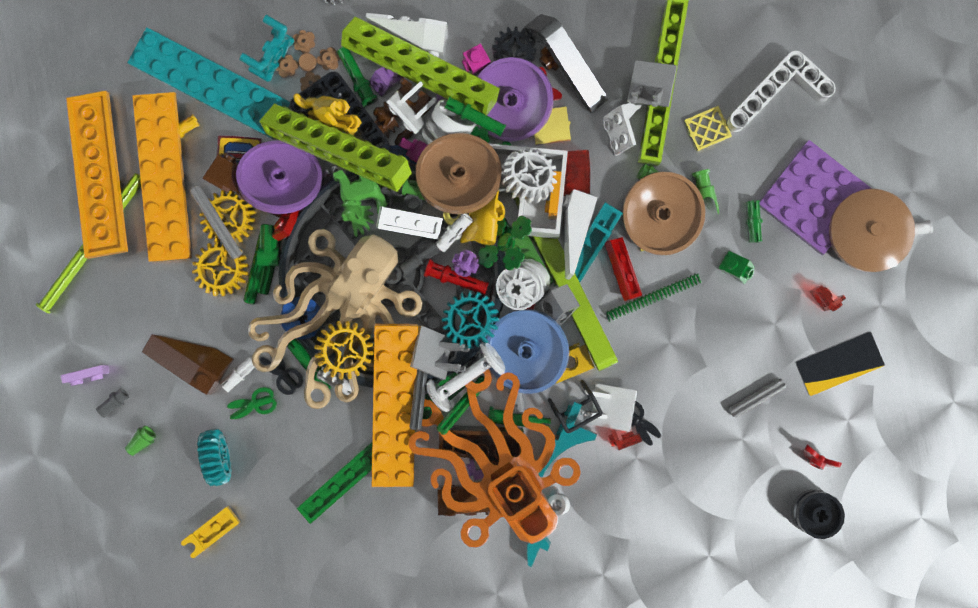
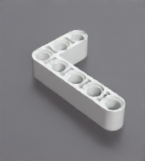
M792 51L728 117L726 124L732 132L741 131L791 78L812 98L819 102L827 100L834 94L835 84L803 53ZM791 58L795 59L797 66L791 65L789 60ZM805 72L812 75V80L805 78ZM780 73L784 80H777L775 74ZM820 86L827 89V95L821 93ZM761 88H767L770 95H763ZM748 102H751L755 105V111H751L748 108ZM733 117L740 118L742 125H736L733 122Z

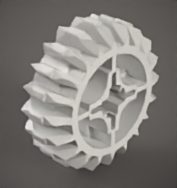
M521 148L518 152H512L510 156L506 157L505 163L501 166L502 186H507L506 193L512 192V198L517 196L520 202L525 199L528 204L532 203V201L537 204L541 200H546L551 195V192H553L554 187L552 183H557L553 178L557 173L553 172L556 171V166H551L552 159L546 160V153L541 156L538 154V150L532 152L530 148L526 151ZM519 166V172L515 173L514 168ZM539 179H543L542 186L538 184Z

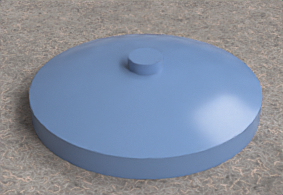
M524 309L513 311L500 318V321L494 324L498 327V330L491 329L490 332L495 336L492 338L488 335L487 339L501 357L505 365V373H513L518 377L520 381L519 393L533 394L544 391L561 378L569 360V345L564 331L553 318L537 310ZM491 367V372L498 380L501 375ZM507 379L503 385L511 389L513 382Z

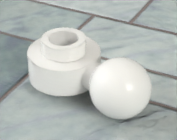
M555 494L548 499L557 516L565 514L569 510L570 502L564 494Z

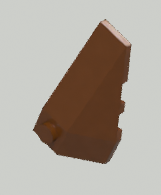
M227 152L225 154H218L202 179L225 192L235 191L240 199L246 201L240 194L237 186L236 171L239 164L236 161L237 158ZM270 213V214H272V215H274V216H276V217H278V218H280L281 215H282V214H273V213Z
M154 334L151 335L142 350V353L206 395L214 393L234 360L217 348Z

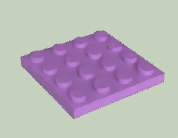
M808 140L760 200V208L819 254L824 255L831 246L829 225L836 207L853 193L872 188Z

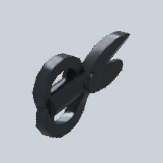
M265 357L260 358L262 365L271 364V361ZM283 359L274 370L270 371V373L278 375L276 386L285 395L294 394L296 389L303 385L304 379L302 374L293 368L286 369ZM288 373H294L298 377V384ZM283 380L291 390H286L282 386L281 381Z
M635 401V406L640 414L638 416L635 412L633 413L631 427L635 426L642 441L651 446L653 442L647 432L657 438H661V433L652 423L642 419L644 409L639 402Z

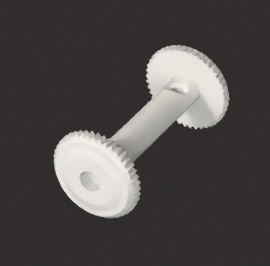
M482 342L480 344L484 355L483 358L441 387L432 379L427 381V392L439 409L449 412L452 408L448 397L492 367L500 375L505 373V365L501 357L489 343Z

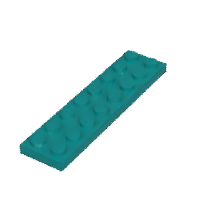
M147 27L127 62L136 69L271 139L273 137L265 133L260 123L261 118L274 103L290 109V101Z

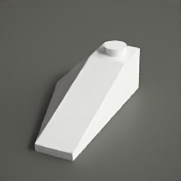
M366 13L368 23L438 58L444 57L448 38L447 22L427 18H419V22H416L407 16H402L399 20H395L391 15Z
M575 189L570 195L565 196L562 205L565 207L563 214L565 279L568 280L575 273L598 198Z

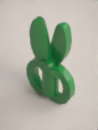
M268 387L258 388L253 392L252 400L239 399L227 405L228 409L241 408L230 415V419L245 417L254 409L259 414L273 412L277 407L274 391ZM260 392L269 393L267 396L256 399ZM273 403L272 407L267 410L260 408V406Z

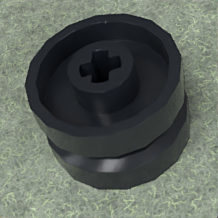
M810 489L802 492L795 498L791 508L793 523L797 528L816 539L833 537L841 530L844 524L845 512L842 504L836 497L821 490Z

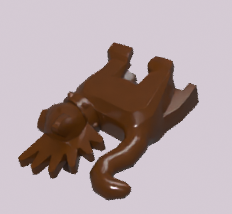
M402 77L400 80L401 87L397 91L405 96L411 90L412 84ZM421 90L417 93L418 99L415 102L409 99L405 101L415 113L433 99ZM384 101V106L376 107L373 115L376 117L375 123L383 134L386 132V137L389 138L390 130L396 133L394 126L399 128V125L394 119L397 115L390 111L389 104ZM430 108L425 113H423L421 117L424 116L430 110ZM406 128L397 135L394 141L395 145H399L402 138H411L414 132Z

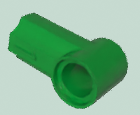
M274 225L260 226V247L257 250L258 266L279 267L281 250L279 248V241L272 237L275 231Z

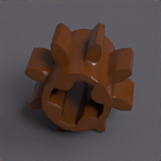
M545 46L540 51L541 57L539 61L546 70L549 71L553 68L556 71L559 66Z

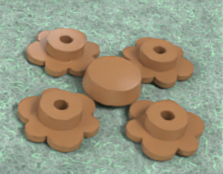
M301 30L299 34L293 35L295 50H301L303 54L298 62L293 60L291 55H287L284 58L281 57L278 61L280 65L276 70L279 71V75L282 78H286L288 75L294 76L295 70L298 67L303 71H308L305 77L300 79L302 84L300 88L303 91L312 85L309 84L310 82L315 83L321 78L320 75H315L311 72L317 63L324 70L329 68L335 70L338 68L340 58L336 54V50L330 47L327 50L322 49L316 60L315 56L309 53L310 48L315 47V36L312 32L306 33L305 30Z

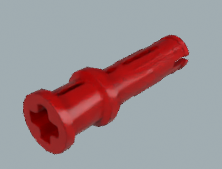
M433 259L429 260L424 277L430 276L440 280L443 284L450 282L485 295L489 282H484L471 276H460L454 270H451L452 267L449 265L443 266L433 262Z

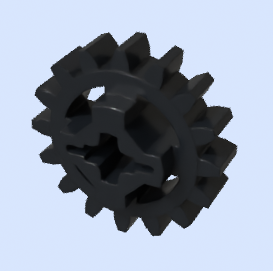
M515 26L514 31L507 27L506 33L500 31V38H494V42L497 45H492V50L497 52L493 53V58L502 59L504 58L503 55L513 57L512 46L516 42L517 50L514 58L526 55L525 60L534 61L535 57L531 54H536L537 49L532 48L536 45V41H530L532 34L525 35L524 28L519 32L517 26ZM512 37L508 42H504L506 39ZM519 38H521L522 40H524V42H525L526 44H523V43L519 40Z

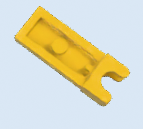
M227 506L182 540L181 545L185 546L188 543H193L195 550L191 553L190 557L195 558L241 521L231 508Z

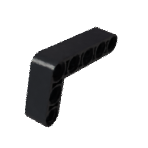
M338 72L327 73L299 93L304 100L316 98L319 94L343 100L350 97L346 101L350 106L346 115H355L361 112L358 118L362 123L357 128V131L363 140L370 142L374 146L383 142V145L379 148L391 151V146L385 135ZM294 98L290 101L291 110L298 114L303 113L308 117L307 113L313 110V107L299 110L300 106L294 102ZM372 127L370 131L365 132L367 128Z

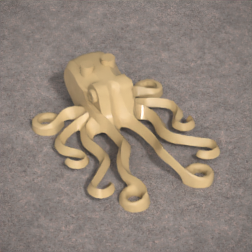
M325 229L314 231L308 240L311 252L319 257H330L335 263L334 268L314 262H301L292 266L285 278L288 291L287 297H280L281 285L278 284L274 288L273 297L279 304H287L294 299V279L299 273L313 272L319 273L322 276L304 289L293 311L288 314L253 319L249 323L248 334L253 340L265 341L268 339L269 333L257 334L255 332L257 325L296 321L306 312L310 299L317 292H323L326 295V301L311 321L295 326L285 332L279 339L276 348L270 345H262L257 348L252 355L253 366L261 372L274 370L281 362L288 343L295 338L317 330L334 310H340L342 327H344L345 321H349L351 324L354 318L361 319L363 321L362 328L365 329L362 336L366 334L371 335L377 315L381 317L384 324H395L391 314L381 303L383 299L393 301L396 311L403 317L418 315L423 305L418 293L404 291L398 294L384 285L398 264L397 250L383 238L372 234L362 237L348 257L345 258L335 250L336 240L330 231ZM324 236L327 238L328 246L326 249H318L315 242L318 237ZM406 298H412L415 301L414 309L406 311L402 307V301ZM347 332L338 333L330 340L340 343ZM354 336L352 339V348L354 351L360 346L359 340L356 338V336ZM374 345L367 347V350L374 352ZM328 346L327 357L335 351L334 349ZM345 348V350H344V353H345V354L349 353V354L353 355L352 352H350L347 348ZM266 352L271 355V364L262 365L260 363L259 356L261 353ZM315 356L310 360L307 367L304 399L309 407L320 409L329 403L331 391L323 382L314 380L315 371L318 366L317 363L322 360V357L315 358ZM352 357L345 359V367L353 365ZM371 360V363L364 361L365 365L374 367V361ZM353 371L351 372L352 378L348 379L352 390L351 394H343L342 384L339 383L335 386V394L343 402H351L356 399L359 392L356 375ZM315 389H320L324 394L323 400L315 402L311 398V392Z

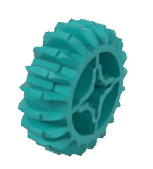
M469 291L468 297H466L465 293L461 292V299L459 300L454 296L453 300L455 303H447L450 310H443V313L448 315V317L442 318L443 322L448 323L443 326V330H450L446 336L448 338L454 336L453 343H458L459 341L460 345H466L467 343L468 348L472 349L475 342V345L479 348L480 340L484 343H489L486 338L487 335L494 338L495 335L490 331L491 329L498 330V327L493 325V322H499L500 319L493 317V315L499 312L497 309H492L495 305L493 301L487 303L489 301L488 296H484L481 299L482 294L480 292H477L474 297V293ZM470 303L478 304L469 311L461 309V307ZM483 308L487 315L485 326L480 322ZM456 314L461 317L459 331H457L455 326ZM463 314L468 317L474 315L473 319L478 323V326L474 323L471 324ZM473 328L481 331L475 336H463Z
M219 429L206 430L200 433L197 442V452L203 478L210 486H220L229 482L232 470L226 438Z

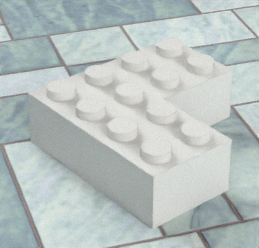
M490 144L496 151L501 166L505 163L506 157L510 156L512 152H518L521 148L526 151L530 148L532 152L538 150V154L541 156L546 153L545 159H552L551 166H556V171L562 172L557 220L548 219L549 213H545L546 200H541L537 204L532 201V203L528 204L524 199L520 202L518 217L523 215L526 219L531 220L530 226L532 231L528 236L559 239L568 151ZM519 166L514 168L515 173L519 172ZM501 179L499 192L506 193L507 186H502L503 179ZM539 179V186L543 185V179Z

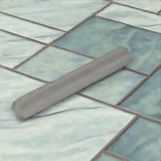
M199 185L191 188V195L232 259L240 257L242 255L241 250Z

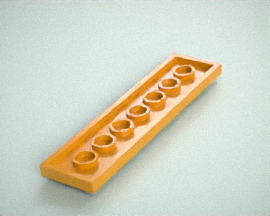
M100 91L68 97L66 100L84 257L91 259L128 252L109 92Z
M176 93L132 95L149 262L192 258Z
M374 324L372 487H414L415 453L409 448V439L415 433V430L410 429L409 426L417 369L410 367L418 336V324Z

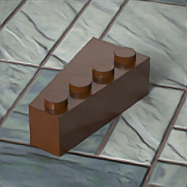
M452 426L450 432L477 444L489 461L498 466L499 454L485 426ZM498 427L503 434L512 457L519 456L521 454L519 443L508 434L505 427ZM518 427L524 433L523 427ZM439 433V449L449 450L456 453L459 457L475 460L469 452L452 446Z

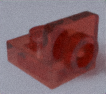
M822 285L816 286L809 291L823 311L832 310L833 312L843 305L842 301L846 299L844 295L832 299L830 290Z
M611 429V435H608L611 446H616L617 450L642 442L640 434H634L633 431L622 434V439L618 438L615 429Z

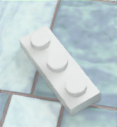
M380 206L376 227L438 239L443 218Z

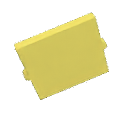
M567 107L552 108L547 123L534 135L535 145L571 140L569 128L571 122L568 121Z

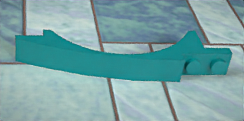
M606 202L587 231L575 270L579 282L585 276L623 212Z
M575 401L573 405H568L564 414L568 417L565 422L568 429L577 425L574 423L583 404ZM560 424L556 433L560 437L559 439L555 438L553 454L547 465L538 473L539 476L543 477L549 465L561 453L577 444L594 441L597 433L584 427H580L571 433H566ZM548 537L534 544L527 543L528 566L532 567L540 548L548 551L551 544Z

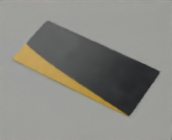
M871 332L796 362L810 396L885 366Z

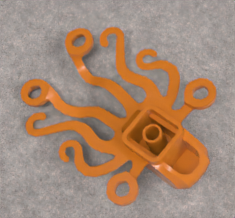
M488 369L483 372L485 375L483 382L476 384L472 380L465 386L474 417L489 431L499 454L498 466L489 461L477 444L456 436L450 430L445 435L441 434V436L452 446L469 452L475 458L484 474L482 481L473 482L470 479L465 463L456 453L449 450L417 447V439L429 440V434L426 432H415L409 439V448L416 455L437 457L450 461L456 470L461 485L477 498V501L473 502L455 501L451 496L452 476L450 472L445 469H436L431 475V484L436 489L439 487L437 477L439 475L445 477L442 499L447 508L463 513L476 512L487 507L490 509V513L485 519L473 518L463 524L460 532L461 539L467 546L475 548L483 546L489 538V527L501 517L507 520L521 541L534 544L543 540L557 528L558 516L542 490L554 483L562 486L574 485L579 480L581 474L580 467L572 458H561L554 463L549 476H539L538 473L547 465L553 454L555 435L548 426L529 421L528 417L530 414H534L538 419H541L543 414L540 410L536 408L524 410L522 414L523 425L530 430L542 433L546 438L544 450L538 460H535L530 440L513 421V410L520 381L513 373L506 372L498 378L496 388L499 391H503L505 380L509 379L513 382L503 413L505 429L521 447V454L517 457H512L503 434L496 424L480 410L476 393L486 390L492 382V375ZM425 399L424 407H430L432 414L429 419H422V426H438L444 419L442 412L433 401ZM561 467H572V477H561ZM473 526H478L481 530V536L478 540H472L469 537V531Z

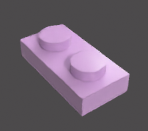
M100 365L61 375L62 383H70L71 386L83 384L84 379L90 378L91 381L103 379V375L110 373L108 365Z

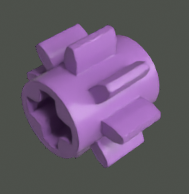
M463 250L460 254L455 253L452 260L454 271L463 277L470 276L471 272L476 273L479 264H477L478 259H476L477 256L468 250Z

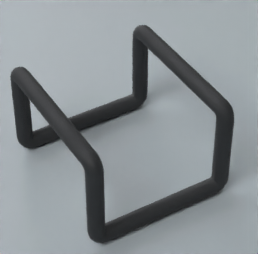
M581 380L580 383L584 391L586 390L589 395H587L588 399L580 404L584 406L593 401L598 413L568 429L562 418L565 416L566 411L560 414L552 399L548 398L549 405L566 433H571L602 416L603 412L584 380Z

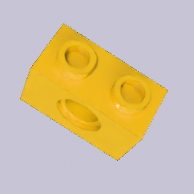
M579 343L569 346V356L574 358L575 364L572 368H566L561 378L555 384L595 368L586 345L580 346Z

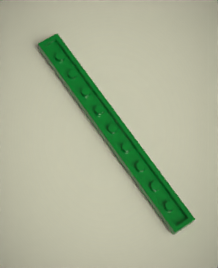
M453 372L446 377V380L440 381L438 383L441 387L458 374ZM463 386L462 388H460L459 390H457L455 393H453L452 395H450V396L448 397V399H449V400H452V399H453L459 392H461L466 386ZM427 393L425 395V399L432 401L429 394ZM424 407L422 419H429L431 417L432 410L430 407ZM372 442L297 508L309 524L315 521L372 470Z

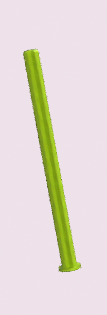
M137 173L131 177L121 191L123 210L141 186V178ZM83 244L40 303L35 304L44 312L51 313L50 309L87 260L84 257Z

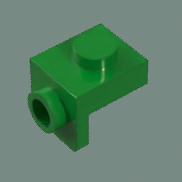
M728 251L719 266L720 271L737 278L743 284L752 278L755 268L750 260L731 251Z

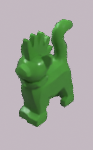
M342 170L334 172L333 178L340 183V193L343 201L341 206H343L344 211L341 217L344 221L352 222L356 237L358 236V229L364 235L363 226L368 231H371L367 222L372 224L375 222L368 217L374 215L373 212L369 211L372 207L361 206V202L374 199L377 203V214H379L380 206H387L385 196L382 194L378 183L360 175L359 180L350 182Z

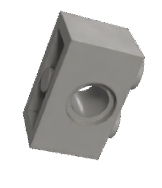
M567 284L561 287L556 285L547 291L548 294L539 300L540 304L534 310L547 314L559 325H562L580 305Z

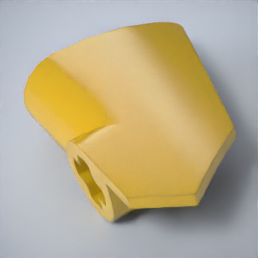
M499 190L487 205L468 214L473 222L463 231L460 243L476 241L485 245H494L496 243L497 221L503 220L505 215L504 205L498 200Z

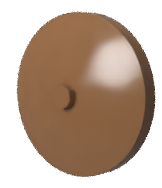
M454 133L434 140L422 151L416 165V181L421 195L431 206L446 213L466 214L481 209L495 197L501 184L502 167L496 151L486 141L471 134Z
M656 172L639 179L628 191L622 206V222L628 237L642 250L656 255H671L689 247L701 233L705 222V204L700 191L689 179L673 172Z
M865 189L846 197L836 207L830 220L829 237L835 253L846 265L862 272H880L896 266L908 255L915 238V224L909 208L900 198L884 190Z

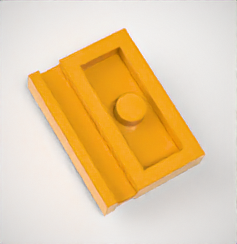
M553 171L557 173L553 176L557 183H552L554 187L553 192H551L550 200H546L545 213H549V220H557L562 173L559 171Z

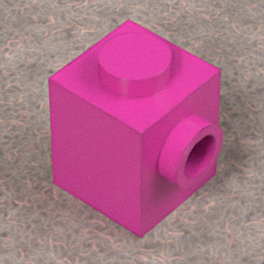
M482 44L464 52L463 60L461 61L466 72L470 71L474 76L480 74L485 67L491 64Z

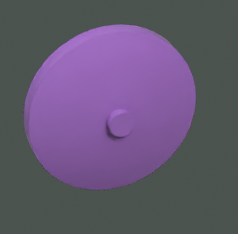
M508 57L492 62L481 71L478 78L500 88L497 102L487 116L506 124L501 137L487 130L489 135L503 141H520L532 137L545 126L553 108V90L548 77L537 65L525 59Z
M280 140L268 141L254 146L243 155L236 171L237 186L242 197L256 209L273 214H287L303 209L317 197L322 185V170L319 161L314 155Z

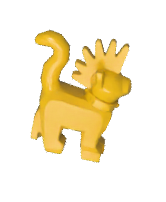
M295 93L293 96L294 102L301 108L309 109L313 107V110L307 113L309 115L308 118L319 120L324 125L333 126L341 132L354 135L362 123L357 115H346L350 106L343 99L321 96L304 100L298 93Z

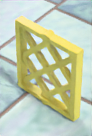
M719 106L684 120L697 151L732 137ZM713 111L711 117L705 115ZM716 112L719 113L721 121L714 119ZM700 117L698 123L692 121L693 119ZM703 118L710 120L708 126L701 124ZM712 121L719 124L717 130L710 128ZM690 123L696 125L694 132H692L689 126ZM722 125H724L727 131L726 134L720 132V128ZM699 127L706 129L704 136L697 133ZM708 131L715 133L713 139L706 137ZM718 134L724 136L723 138L716 140ZM695 136L702 138L700 145L697 144ZM705 140L711 142L703 146Z

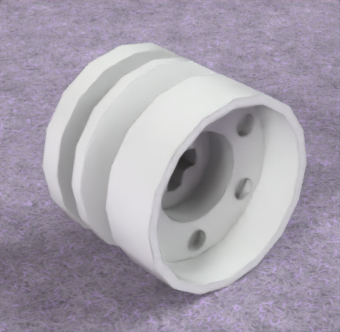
M440 100L432 112V117L427 120L426 125L422 129V136L430 144L434 140L448 134H471L476 124L467 119L462 120L460 119L461 116L444 109L448 100Z
M524 259L518 269L514 268L511 271L503 270L498 276L496 283L497 294L502 303L514 310H524L531 307L547 294L550 287V276L540 262L533 259Z

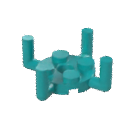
M265 15L263 22L273 28L271 31V35L274 36L273 40L266 41L262 48V51L265 53L259 61L245 53L241 54L239 60L250 66L249 72L266 82H270L274 71L280 65L279 59L285 57L288 48L294 44V38L286 34L287 27L284 24Z

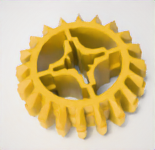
M221 190L220 197L217 193H213L214 200L208 198L226 228L232 226L236 229L235 232L230 233L234 241L236 242L237 238L242 243V235L248 238L250 235L246 231L248 229L254 230L250 223H256V219L251 218V216L256 214V211L250 210L253 206L247 203V201L240 199L236 194L234 195V191H229L226 194L225 191ZM225 202H236L234 207L231 206L228 209L220 207ZM241 208L243 211L242 224H240L237 219L240 213L239 210ZM201 212L200 216L205 219L201 220L200 224L207 225L203 228V232H209L207 236L209 239L215 237L214 242H221L205 215ZM222 212L229 214L234 223L228 222Z
M215 241L214 247L211 243H207L208 250L203 247L200 248V251L203 253L202 256L196 254L195 257L199 261L192 263V265L197 266V269L192 270V273L199 275L194 278V281H202L198 287L201 289L206 287L205 293L209 294L212 291L213 296H218L220 292L223 297L226 296L227 291L229 294H234L233 287L240 290L241 287L238 282L245 283L246 280L241 277L242 275L248 276L249 274L243 271V268H248L249 264L242 263L247 257L242 255L234 259L236 268H232L228 265V258H226L228 252L223 244L221 246L219 241ZM220 252L215 262L207 263L211 256ZM223 266L224 268L229 269V271H217V269H214L212 267ZM205 269L212 271L213 279L215 280L214 284L208 280ZM227 275H234L228 283L221 285V282H224V278Z
M337 321L336 329L332 324H329V333L324 329L321 331L325 338H316V340L322 342L321 346H314L315 349L321 350V353L315 354V358L322 357V360L317 363L318 366L326 364L323 372L326 373L332 369L330 376L334 377L338 372V378L341 380L344 377V373H346L348 379H351L352 371L356 376H359L360 373L357 368L360 367L365 371L367 368L363 365V362L371 363V360L366 358V355H373V351L367 350V347H372L373 343L365 342L370 338V335L362 336L365 331L364 328L356 331L357 323H354L349 328V321H345L344 327H342L340 321ZM348 332L347 336L340 343L330 340L338 333ZM354 336L359 340L361 346L360 353L355 352L352 348ZM344 344H347L346 348L350 352H352L353 355L349 353H344V356H341L342 352L338 348L334 347V345L344 347ZM327 346L336 352L334 364L327 357ZM349 357L357 359L353 365L340 368L341 363L343 364L345 359Z

